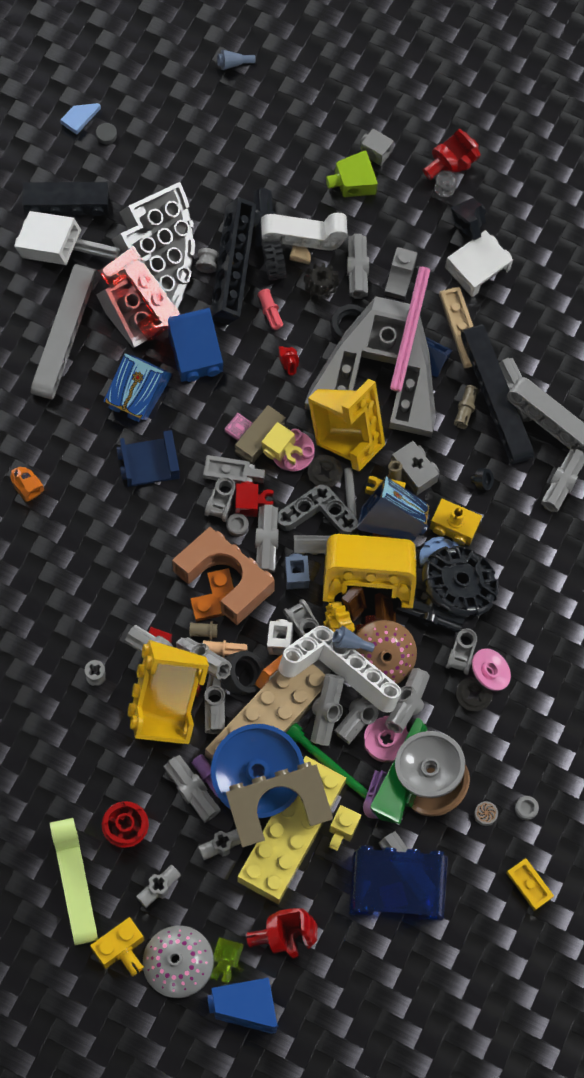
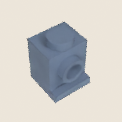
M291 554L289 557H285L286 589L309 588L308 556ZM298 570L300 573H293V571Z

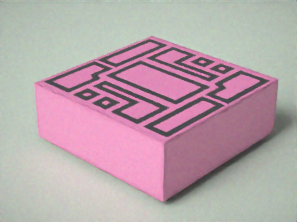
M237 413L226 426L225 432L238 441L253 423Z

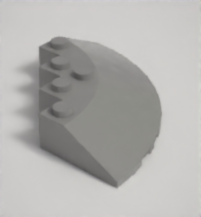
M180 182L131 204L119 212L128 228L127 231L112 239L115 247L121 249V258L104 266L113 286L96 295L106 315L132 348L148 340L166 324L167 318L178 308L191 277L192 259L195 253V240L193 239L192 230L194 225L188 210L190 206Z

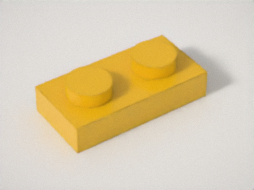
M526 858L506 872L534 911L554 897Z

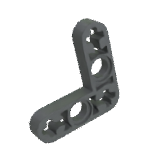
M326 485L314 487L278 512L277 525L284 531L296 528L319 511L325 515L340 534L356 535L359 530L357 529V518ZM318 494H326V498L318 497ZM302 504L310 506V509L306 512H302L298 508ZM333 507H339L341 512L333 515L329 510ZM286 517L287 519H290L291 521H290V522H287L286 520L283 521V518ZM345 518V522L348 525L352 524V528L345 527L342 519Z

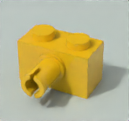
M441 499L429 529H432L439 536L452 538L457 544L470 546L481 522L482 515Z
M130 917L90 945L93 953L105 969L118 960L123 962L131 976L137 974L133 965L139 972L144 969V966L132 951L144 942V937Z

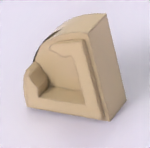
M293 246L290 260L310 265L311 254L307 247Z

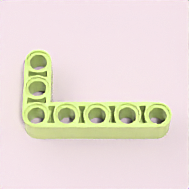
M69 818L50 822L74 944L76 946L97 941L98 935L74 819Z

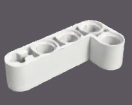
M333 213L323 222L266 214L261 217L262 239L267 242L279 240L280 244L335 250L340 247L348 236L347 217L343 213Z

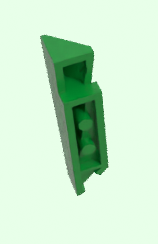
M416 718L405 741L417 733L428 731L427 726L420 718ZM395 760L378 790L370 809L380 820L400 824L404 807L412 808L416 795L409 792L400 783L396 774Z

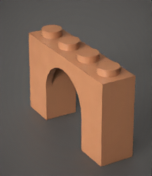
M211 527L205 530L172 560L173 572L187 584H190L203 571L214 565H227L238 571L242 578L240 583L221 600V612L236 625L274 592V577L268 571H263L259 568L254 559L247 558L242 554L237 545L230 544L221 532L215 531Z

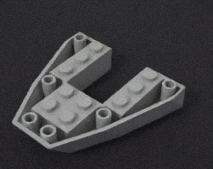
M375 296L346 330L311 385L305 401V409L310 410L308 397L317 389L354 390L361 357L396 365L410 304ZM419 316L401 392L396 394L389 428L432 437L436 412L430 355L422 321Z

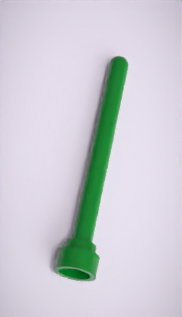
M294 723L286 734L296 744L299 743L323 765L346 777L345 783L365 800L368 790L304 736L303 728Z

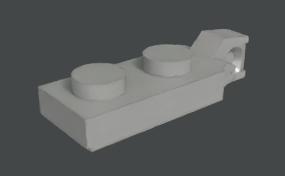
M207 455L203 478L218 480L221 477H229L237 484L245 481L264 483L265 470L255 469V465L250 464L249 461Z

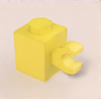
M278 422L262 440L263 453L270 459L275 458L281 461L286 455L287 461L295 465L296 459L291 457L293 453H297L300 456L303 455L302 449L294 446L296 442L295 433Z
M340 805L330 825L329 832L333 833L334 836L329 844V848L338 851L343 839L350 842L360 822L361 814Z

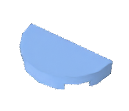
M441 536L431 538L425 542L420 550V568L424 566L425 562L429 561L428 557L437 549L445 546L452 548L459 545L455 541L452 542Z

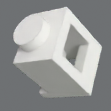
M284 619L270 621L267 642L270 655H282L284 650L292 644L294 631L292 622Z

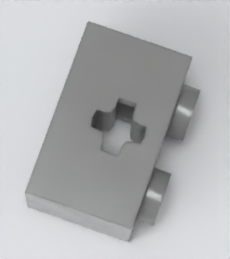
M414 441L392 454L391 461L401 462L404 481L416 496L437 483L439 477L438 467L434 462L430 463L424 449L420 445L417 446Z

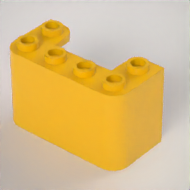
M348 534L331 535L327 540L323 601L334 602V598L338 593L346 594L347 585L392 589L391 598L398 597L401 600L402 608H413L416 589V545L408 539Z

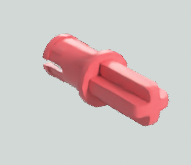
M263 289L259 291L257 296L263 307L262 313L266 315L271 328L274 330L282 328L283 322L278 312L279 307L274 303L270 290Z

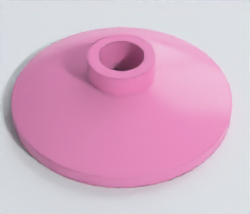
M481 649L473 656V672L477 680L484 687L493 691H500L508 686L511 679L510 668L506 660L498 652L491 649Z

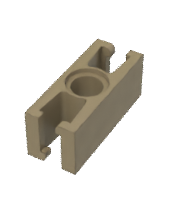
M268 405L235 444V454L243 460L249 461L250 464H254L263 453L262 440L277 422L285 426V423H283L285 417Z

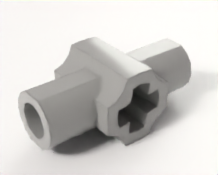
M237 829L228 833L219 831L214 834L213 840L198 846L203 860L220 854L222 857L230 854L232 847L241 844ZM219 840L227 841L225 848H222L221 845L218 846Z
M170 865L160 875L154 874L149 878V885L136 898L147 908L158 897L163 899L169 893L168 888L181 877V874L173 865ZM158 882L160 884L162 882L163 890H154V883Z

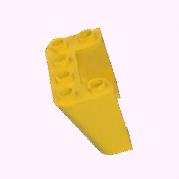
M148 640L147 644H143L142 647L143 662L137 668L138 683L133 685L132 697H134V700L128 706V717H131L130 729H133L136 739L189 744L194 727L191 710L198 682L199 685H204L209 667L207 657Z

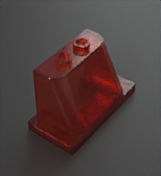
M134 246L99 270L111 288L128 278L152 313L137 323V326L148 341L153 340L168 328V318L181 315Z

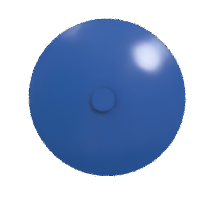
M266 724L245 725L229 733L218 745L212 759L211 779L216 794L230 809L226 792L230 791L229 786L242 782L243 786L253 784L252 779L265 776L267 780L275 777L274 772L287 768L289 773L298 770L297 765L303 764L304 760L295 741L279 728ZM276 787L268 790L258 802V818H267L279 814L294 802L298 794L285 787Z

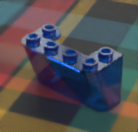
M359 846V849L354 851L352 857L349 914L372 916L374 911L419 914V919L443 921L448 857L442 851H430V854L420 853V850L417 849L397 852V849L392 847H385L383 850H373L372 846Z

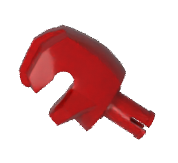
M458 129L443 144H439L432 150L435 160L423 169L424 175L431 180L441 170L449 174L468 170L471 164L481 156L478 150V143L466 132Z
M304 909L280 910L267 918L266 929L247 932L246 936L249 937L247 938V943L250 948L269 944L274 954L286 951L292 958L299 956L295 943L296 938L302 936L305 946L309 949L317 941L318 925Z

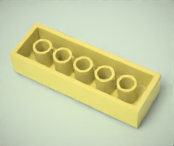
M305 756L303 759L304 763L311 762V765L317 764L331 809L345 785L346 777ZM299 796L284 811L271 816L263 830L265 841L256 843L238 875V883L276 904L280 903L323 823L313 826L309 825L304 805Z

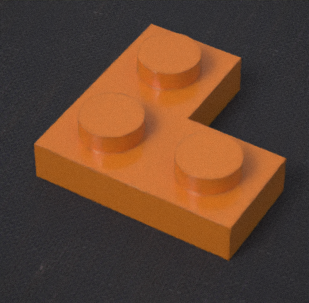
M229 568L207 573L212 594L191 598L196 622L224 616L221 612V600L234 589Z

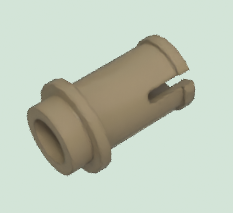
M391 461L388 465L389 475L387 477L404 482L401 462Z
M190 622V637H210V640L213 637L217 638L218 624H213V622H210V624Z

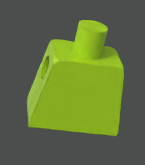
M366 150L338 161L335 167V174L326 176L328 188L339 186L344 197L375 195L377 193L378 183Z

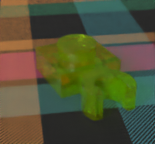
M219 937L214 953V961L218 962V964L213 969L211 978L218 980L219 974L223 972L222 981L229 983L231 979L230 967L237 968L243 944Z

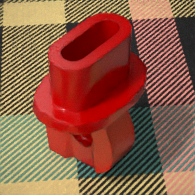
M279 346V358L283 368L289 375H294L299 364L296 349Z

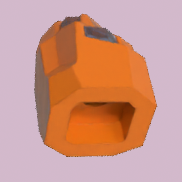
M17 467L11 471V481L17 492L26 502L31 501L44 491L43 484L32 470L26 467Z

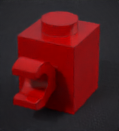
M249 481L236 484L235 514L257 517L258 506L273 505V501H267L265 498L267 496L272 497L274 491L267 489L258 495V484Z

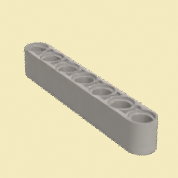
M78 264L74 265L31 387V394L48 399L54 398L95 282L96 269Z

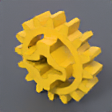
M339 601L328 603V606H326L327 611L325 612L326 620L323 621L324 626L333 632L341 626L346 627L352 632L355 631L354 623L350 618L349 611H346L345 605L342 606V602Z

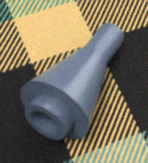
M223 49L217 55V64L221 66L222 70L239 66L243 63H255L256 60L255 55H242Z
M344 626L336 629L333 634L332 641L336 648H360L368 652H373L375 644L362 640V638Z

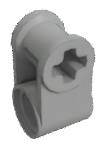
M221 477L217 480L212 495L208 500L204 513L205 516L212 515L221 518L223 522L227 521L235 497V483L231 478ZM224 486H227L231 489V491H229L228 493H223L220 491V489Z
M304 599L300 600L299 604L283 610L286 620L293 623V628L299 638L306 634L304 632L305 629H314L320 626Z
M466 628L458 633L446 665L447 669L452 667L464 671V674L468 675L477 642V635L473 630ZM468 637L472 644L464 645L460 639Z

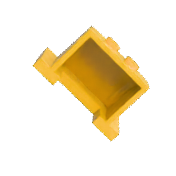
M368 379L357 391L317 389L308 397L316 444L350 460L352 469L360 471L385 446L375 381Z

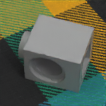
M372 129L360 141L361 152L366 150L369 159L381 166L392 152L394 141L377 130Z

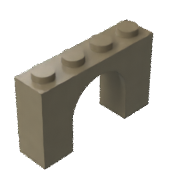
M311 762L297 765L298 770L290 773L287 768L274 772L275 777L267 780L265 776L252 779L253 784L243 786V782L229 786L230 791L226 792L242 847L265 841L257 814L258 802L265 792L276 787H285L298 794L304 805L310 826L333 820L317 764L311 765Z

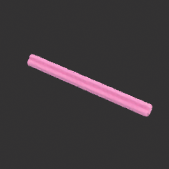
M419 267L390 386V389L393 391L401 392L430 274V269L427 267Z

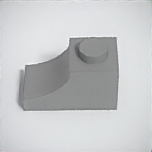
M397 247L384 295L405 300L415 267L417 252Z

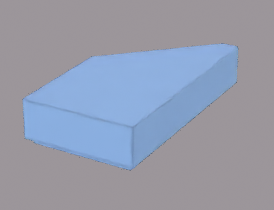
M96 103L73 106L60 120L61 124L75 134H78L101 109V105Z

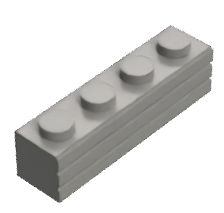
M294 535V553L302 555L305 553L312 555L324 553L326 555L327 540L330 536Z

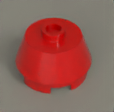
M128 801L112 805L105 812L102 819L104 836L110 843L118 847H132L140 843L146 836L149 827L148 817L143 808Z

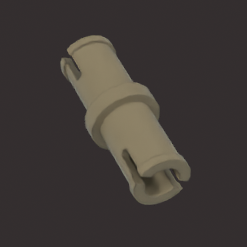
M473 385L465 387L462 401L458 404L459 411L454 425L461 429L467 428L470 415L475 409L474 402L479 389Z

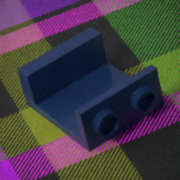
M172 430L163 432L164 439L125 445L124 438L120 439L121 446L117 447L118 459H123L124 467H120L122 480H127L128 487L180 478Z

